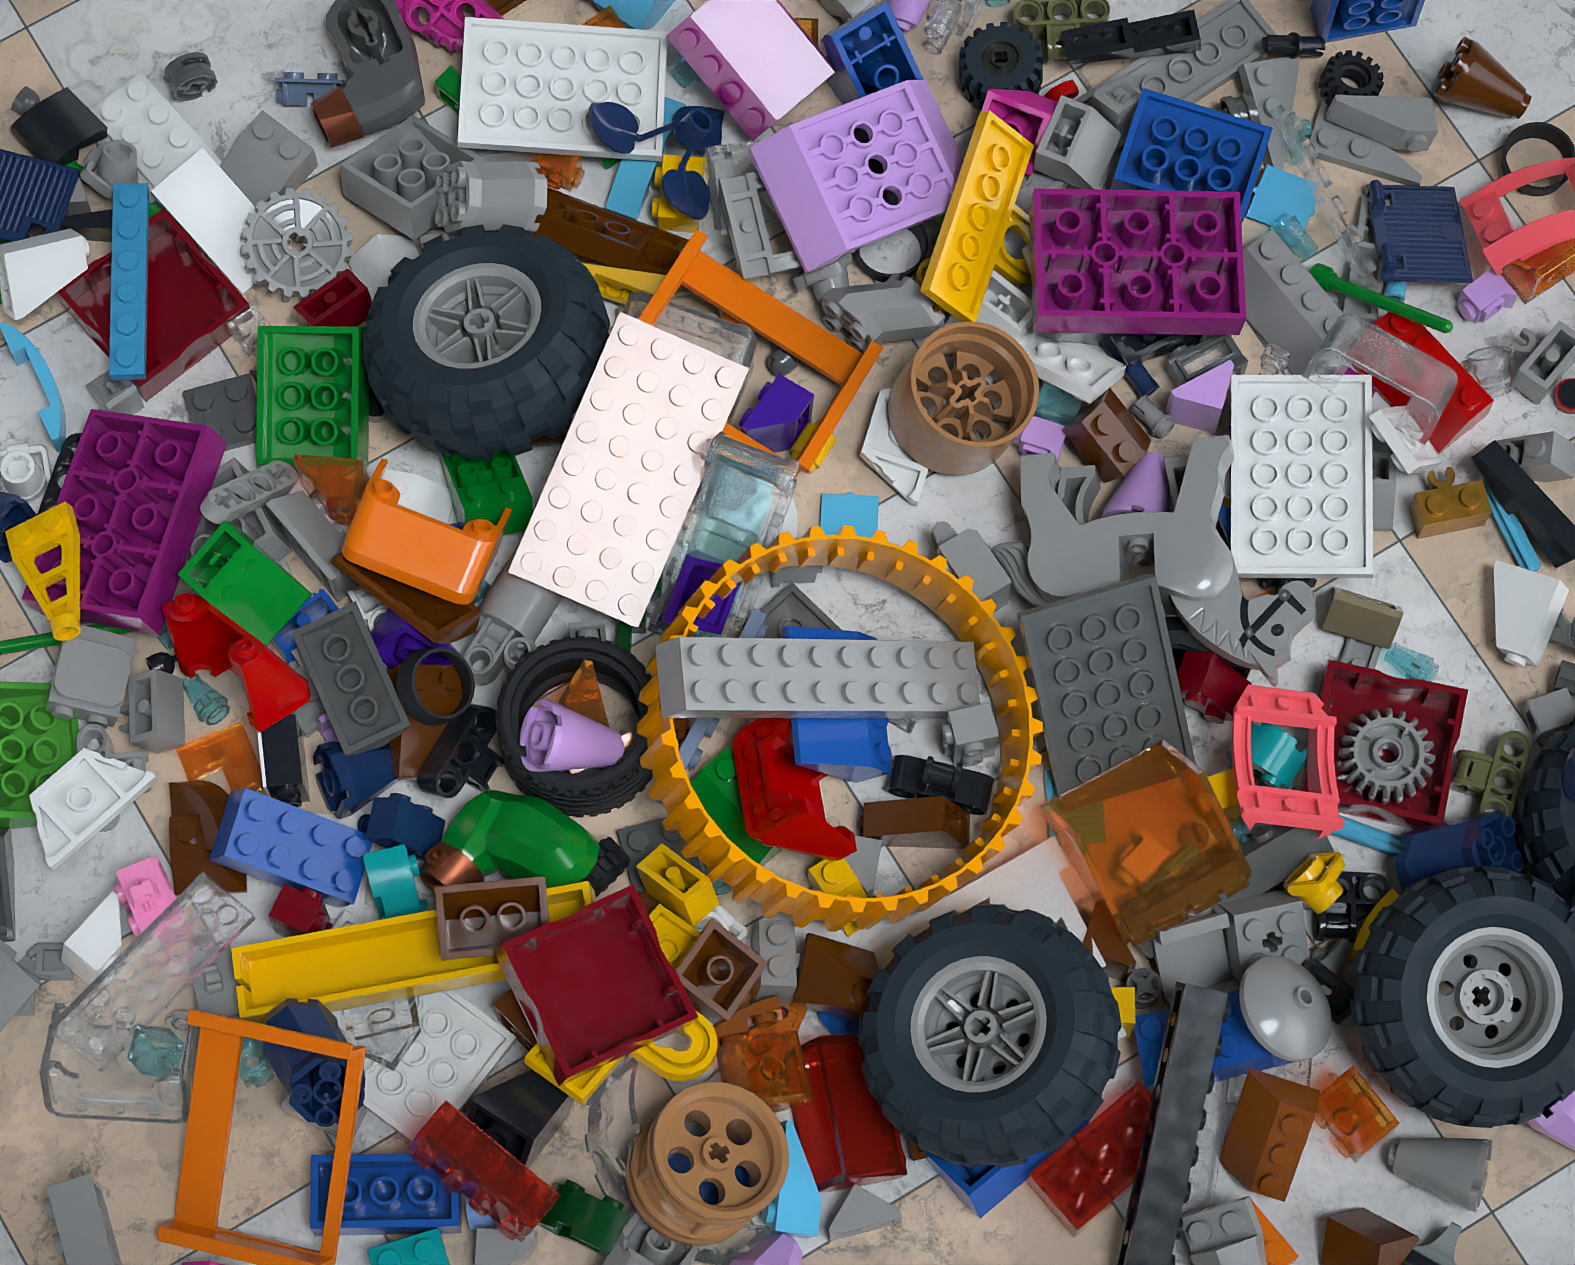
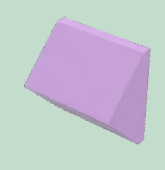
M1231 359L1171 390L1165 415L1170 414L1172 422L1175 424L1215 434L1234 368Z

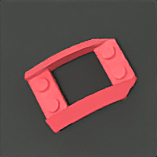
M1575 157L1542 162L1516 170L1496 179L1459 201L1464 207L1483 247L1484 255L1497 275L1504 272L1503 267L1518 258L1524 261L1544 249L1575 238V209L1543 217L1514 230L1499 199L1503 195L1526 184L1561 174L1567 175L1575 191Z
M1248 684L1233 709L1232 763L1240 813L1250 831L1256 822L1316 830L1317 839H1320L1342 829L1345 825L1344 818H1340L1338 811L1340 799L1334 765V728L1337 724L1336 717L1328 716L1322 709L1324 703L1315 693ZM1251 721L1309 728L1307 748L1308 792L1255 785L1251 760Z

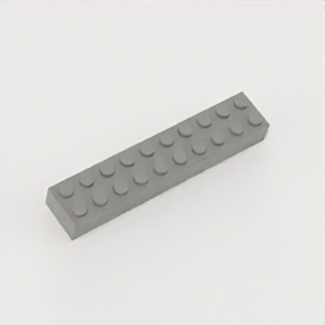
M677 637L655 645L662 718L947 719L949 711L980 705L974 642Z

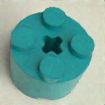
M1251 721V760L1253 777L1260 781L1258 786L1289 789L1307 760V749L1304 748L1302 753L1295 748L1298 741L1270 723H1261L1258 726L1254 724V721ZM1231 745L1226 753L1230 760L1229 769H1233Z

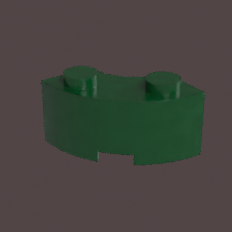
M566 1179L564 1184L553 1183L533 1223L563 1240L577 1243L601 1256L609 1255L630 1217L629 1214L622 1211L624 1205L607 1195H604L603 1199L600 1200L585 1193V1188Z

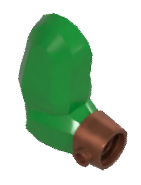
M490 790L480 793L463 806L453 819L443 840L427 851L425 855L426 861L419 870V876L434 893L435 886L485 882L486 876L499 871L513 879L545 876L547 889L582 881L596 864L600 846L594 835L541 798Z

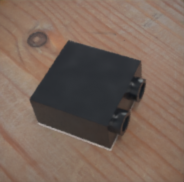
M290 714L262 732L257 731L262 782L267 796L295 807H301L303 802H310L304 739L296 715Z

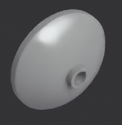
M1267 956L1251 964L1242 977L1239 997L1246 1024L1257 1041L1270 1053L1287 1061H1306L1319 1054L1327 1045L1331 1034V1011L1327 997L1319 982L1307 969L1286 957Z

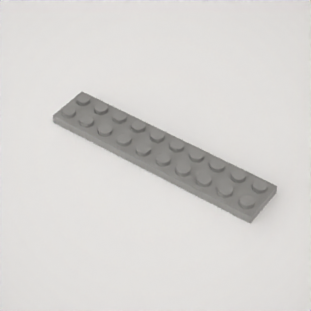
M1229 0L1197 21L1201 38V51L1140 57L1077 98L1076 101L1091 106L1092 95L1097 89L1121 77L1141 92L1143 88L1196 103L1239 75L1238 68L1244 63L1258 62L1270 55L1262 52L1261 40L1269 34L1276 35V33L1249 0ZM1134 114L1119 130L1122 135L1113 156L1123 150ZM1033 170L1031 176L1024 174L1015 205L1027 213L1029 212L1034 188L1064 189L1070 183Z

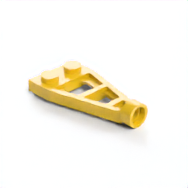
M65 501L5 531L12 560L48 618L53 638L58 641L72 640L81 633L79 623L80 533L73 507ZM61 545L62 561L60 566L41 574L35 564V557ZM65 579L67 595L51 602L46 588Z

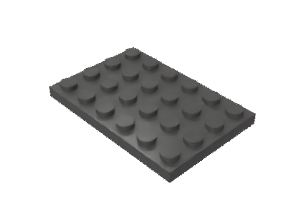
M1152 572L1017 613L1033 688H1035L1038 697L1036 701L1040 719L1043 722V732L1059 804L1064 813L1197 773L1157 578Z

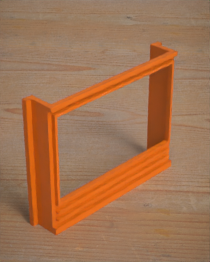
M696 229L638 320L654 326L681 284L841 386L794 464L726 422L721 433L723 439L793 482L801 470L806 473L809 472L884 347L872 340L864 353H861L746 279L743 280L740 275L700 251L708 236Z
M189 1009L187 1024L201 1027L175 1217L174 1221L159 1226L157 1241L256 1265H335L366 1047L211 1012ZM243 1037L348 1060L321 1251L217 1227Z

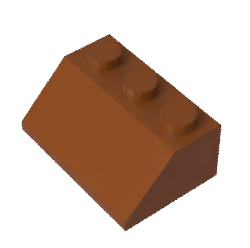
M1249 1068L1221 1150V1156H1219L1220 1162L1249 1191L1285 1202L1316 1116L1321 1090Z

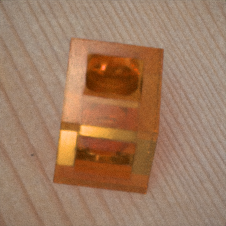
M537 153L532 161L539 164L541 169L536 171L539 174L545 175L547 186L559 190L563 188L571 192L573 187L576 189L579 187L584 177L585 170L582 169L581 156Z

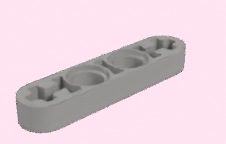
M284 461L270 462L209 491L200 505L201 513L215 524L221 525L224 521L230 522L266 505L271 499L287 495L298 481V474L291 465ZM255 484L261 486L264 490L260 489ZM235 494L239 495V496L242 497L244 500L238 498Z

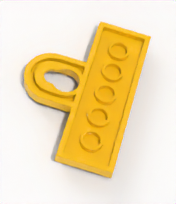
M990 110L979 113L920 292L961 322H976L993 270L1013 285H1032L1031 273L1026 260L1023 258L1015 259L1007 253L1004 237L1007 229L1010 228L1023 237L1024 241L1030 245L1029 215L1015 205L1034 145Z
M659 903L649 917L657 931L658 941L666 959L676 969L701 932ZM696 1011L698 1018L690 1026L683 1028L684 1034L691 1041L689 1049L681 1052L671 1047H660L651 1043L630 1053V1055L665 1079L689 1081L703 1075L713 1064L717 1051V1035L712 1024ZM538 1042L525 1056L524 1064L583 1106L625 1056L561 1086H558Z

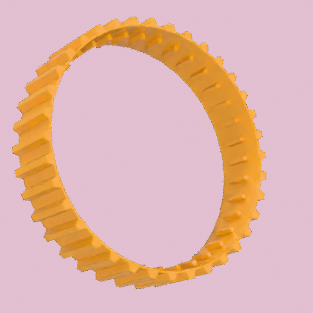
M844 525L834 535H825L820 526H811L800 539L795 540L786 531L780 533L766 549L757 542L749 546L736 562L731 559L726 561L709 581H704L678 611V616L665 629L660 640L665 642L677 637H692L698 629V626L693 624L695 618L698 615L703 619L716 605L712 601L715 596L719 595L723 600L737 586L736 583L743 580L745 584H748L760 573L767 571L775 573L783 567L820 565L842 567L867 573L898 586L923 602L948 624L962 642H974L976 665L983 675L994 703L1000 732L1001 766L999 767L997 793L992 798L994 804L990 816L980 826L984 829L980 837L976 838L964 849L968 853L967 857L964 860L959 857L944 869L948 877L940 880L938 875L935 874L920 885L921 889L913 891L911 886H908L894 896L883 897V893H878L871 898H856L853 895L840 897L823 893V891L819 890L813 891L785 880L756 863L726 837L708 815L690 784L678 750V740L676 739L673 723L674 718H662L656 653L647 665V669L654 677L640 691L639 701L648 706L647 714L637 724V734L647 738L648 747L639 760L641 767L651 769L653 772L655 784L648 790V794L651 800L663 802L668 813L662 822L665 830H678L680 836L685 841L681 850L683 856L686 859L698 856L702 863L707 866L705 875L710 878L711 883L722 879L726 884L733 887L732 899L740 904L749 897L753 901L761 903L762 916L770 919L778 912L792 915L795 927L804 928L813 920L824 921L827 931L837 932L850 921H855L862 931L871 929L886 917L894 924L902 921L917 909H920L922 912L927 910L984 869V863L1002 851L1006 846L1002 837L1018 827L1023 819L1016 808L1032 797L1035 787L1027 780L1029 772L1041 764L1042 755L1033 750L1032 747L1033 738L1043 731V722L1032 718L1031 704L1038 697L1035 688L1027 686L1023 674L1029 667L1027 657L1016 656L1014 648L1010 643L1016 633L1012 627H1001L994 618L993 613L997 605L992 599L980 601L971 591L974 582L971 577L965 575L957 579L953 574L946 571V558L938 555L930 561L918 554V545L912 540H908L902 547L888 543L885 531L876 530L867 538L857 536L853 526Z

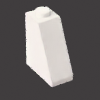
M70 228L1 244L0 292L4 313L15 320L22 319L87 270L86 257H89L90 250L86 238Z
M1496 560L1494 564L1496 647L1506 656L1504 660L1515 666L1525 667L1527 663L1538 667L1569 589L1559 579Z

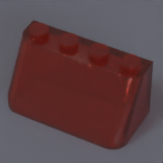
M858 1034L818 1036L789 1051L784 1060L786 1085L793 1092L790 1107L794 1127L819 1193L853 1188L855 1184L864 1186L896 1180L908 1175L906 1157L902 1149L899 1131L882 1114V1109L874 1096L869 1092L861 1070L864 1058L862 1048L858 1045Z

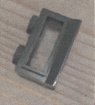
M1203 335L1199 339L1200 344L1188 349L1187 345H1183L1171 352L1165 369L1175 388L1230 359L1234 364L1233 371L1235 370L1237 375H1243L1248 365V359L1241 353L1231 335Z

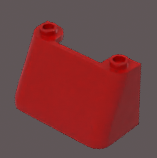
M183 593L162 606L180 671L190 679L196 676L195 671L209 670L210 674L215 678L230 669L242 679L251 710L247 713L249 724L257 731L262 732L309 701L311 697L308 682L303 676L260 640L201 596Z
M757 718L741 728L733 740V753L748 835L761 845L831 861L841 860L856 852L857 847L853 832L845 826L833 827L826 822L819 781L827 777L828 774L795 765L791 718Z

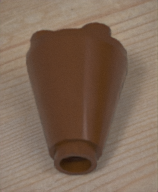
M1464 36L1455 49L1454 54L1456 56L1451 63L1446 61L1442 65L1437 75V79L1440 82L1434 91V96L1444 102L1507 118L1513 116L1519 119L1529 106L1532 96L1526 93V88L1478 42Z

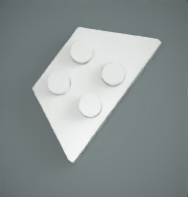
M891 388L881 389L877 396L859 456L911 505L917 506L928 468L911 458L898 443L892 431L888 415V401Z
M83 748L29 795L48 867L52 871L57 869L158 781L156 775L148 770L145 772L136 769L120 760L109 759L101 756L100 753Z

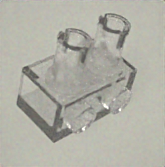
M928 0L926 17L928 23L923 29L928 36L922 44L924 49L931 54L940 55L952 33L962 37L967 27L972 29L980 16L981 11L977 8L981 0Z

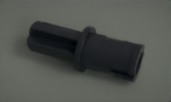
M1291 32L1288 35L1269 34L1261 40L1263 53L1286 55L1290 59H1296L1299 56L1320 58L1324 53L1316 50H1325L1326 48L1323 37L1300 36L1296 32Z

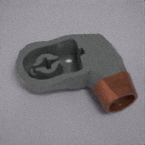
M335 0L326 14V28L342 53L343 62L350 80L343 88L338 86L310 104L317 123L331 148L396 125L413 115L424 106L426 101L416 46L401 18L395 0Z

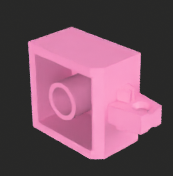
M157 856L148 857L116 871L120 883L115 884L114 888L127 914L133 913L127 919L140 945L147 943L152 953L192 936L167 873Z

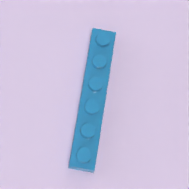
M148 183L113 184L109 376L111 380L146 379L149 240Z

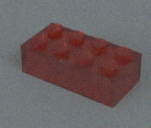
M1140 1081L1028 1175L1026 1183L1074 1238L1132 1189L1152 1096Z
M446 1100L417 1133L408 1147L413 1152L411 1157L417 1164L425 1169H429V1167L434 1169L441 1175L440 1181L446 1188L454 1193L460 1191L470 1199L468 1204L475 1212L483 1217L488 1214L499 1223L497 1229L513 1241L517 1238L522 1242L561 1196Z

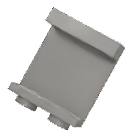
M1213 904L1148 922L1157 971L1162 982L1163 1002L1167 1007L1171 1008L1176 981L1226 993L1240 990V986L1232 980L1222 930L1223 928L1230 927L1228 914L1218 905Z

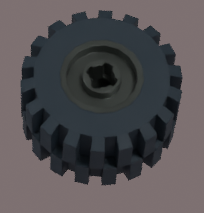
M992 22L986 24L985 30H982L980 27L975 29L973 37L967 36L964 40V47H961L959 52V79L961 90L965 92V98L968 102L974 101L975 108L981 111L989 89L1030 91L1039 94L1043 82V53L1040 51L1038 40H1033V34L1029 30L1021 32L1020 25L1014 24L1013 27H1008V22H1000V26H994Z

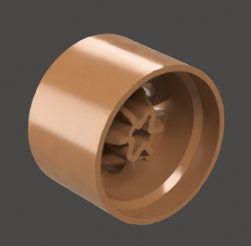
M972 321L946 325L933 332L921 344L895 379L888 401V415L892 431L904 451L916 462L932 471L946 475H967L979 472L999 459L1033 418L1039 399L1037 373L1032 360L1024 348L1006 332L985 323ZM945 357H953V369L949 371ZM990 375L996 383L986 387L988 382L985 378ZM928 376L935 377L939 383L932 384ZM959 397H968L964 401L961 400L959 403L955 402ZM954 416H960V419L954 418ZM995 419L1009 423L1008 429H1003L992 422V420ZM972 429L981 432L984 439L975 437Z

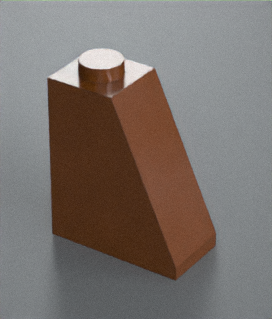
M944 796L864 803V814L860 817V830L863 837L882 840V846L965 849L969 844L970 814Z

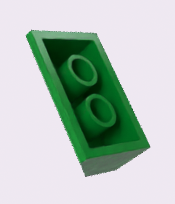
M727 747L699 772L691 782V786L708 815L726 837L753 861L764 866L783 849L761 845L748 835L734 753Z

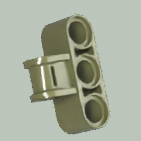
M1020 0L1014 7L1012 27L1014 24L1021 26V32L1029 30L1033 34V40L1044 39L1046 62L1049 64L1053 63L1054 60L1067 59L1061 31L1107 22L1109 20L1110 5L1107 0ZM1096 13L1100 15L1101 18L1092 19L1088 16V14ZM1055 15H1064V16H1066L1068 19H1066V20H1058V19H1056L1054 16H1055ZM1030 16L1034 21L1026 22L1021 17Z
M1519 731L1506 732L1494 748L1492 757L1471 750L1457 751L1456 759L1458 764L1454 777L1451 779L1450 788L1479 798L1475 814L1493 809L1502 816L1511 817L1530 753L1531 744L1529 739ZM1504 745L1515 746L1520 756L1512 757L1508 755L1504 750ZM1503 777L1507 779L1510 783V789L1499 788L1494 778Z

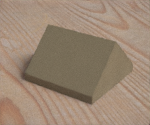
M1334 586L1322 629L1390 650L1404 612L1400 606Z

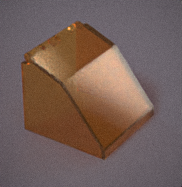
M1165 740L1040 806L1048 824L1094 902L1099 901L1124 945L1131 942L1134 947H1137L1157 936V932L1154 929L1160 927L1165 932L1188 920L1189 915L1187 912L1189 910H1192L1197 915L1221 902L1219 894L1224 893L1229 898L1250 886L1248 879L1251 878L1250 873L1252 870L1205 771Z

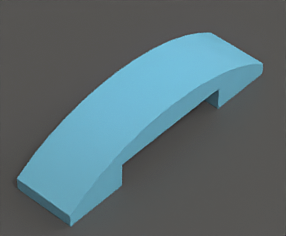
M665 97L663 126L671 123L674 113L679 108L686 106V104ZM674 129L663 133L662 155L670 136L674 135ZM622 159L605 209L638 220L648 197L649 186L655 174L656 166H658L660 161Z
M6 322L0 323V329L17 366L31 361L51 406L38 412L58 453L66 439V416L57 384L47 363L32 342Z

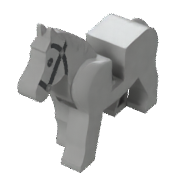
M1229 435L1194 438L1190 455L1164 458L1174 505L1173 513L1135 512L1109 516L1088 522L1089 512L1093 501L1101 490L1100 478L1095 465L1060 468L1055 453L1020 456L1021 506L1030 524L1031 545L1029 548L1021 541L1000 543L993 546L991 552L1012 581L1015 590L1024 599L1036 606L1045 605L1130 579L1129 566L1149 568L1155 564V576L1166 614L1178 616L1189 632L1216 654L1245 668L1260 670L1272 686L1276 687L1278 685V668L1291 660L1292 640L1314 619L1316 615V602L1313 591L1303 581H1291L1285 584L1277 595H1262L1250 600L1244 598L1233 555L1215 529L1224 498V477L1229 466L1234 461V450ZM1058 480H1059L1058 495H1057L1056 492H1055V487H1056V484H1057V482H1058Z

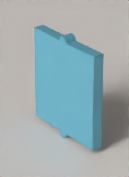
M1267 164L1259 186L1253 189L1255 195L1246 217L1302 238L1310 216L1315 215L1313 208L1322 185Z
M848 492L847 495L822 493L820 527L825 535H834L844 525L853 526L857 536L869 538L878 529L879 496L854 495L853 492Z

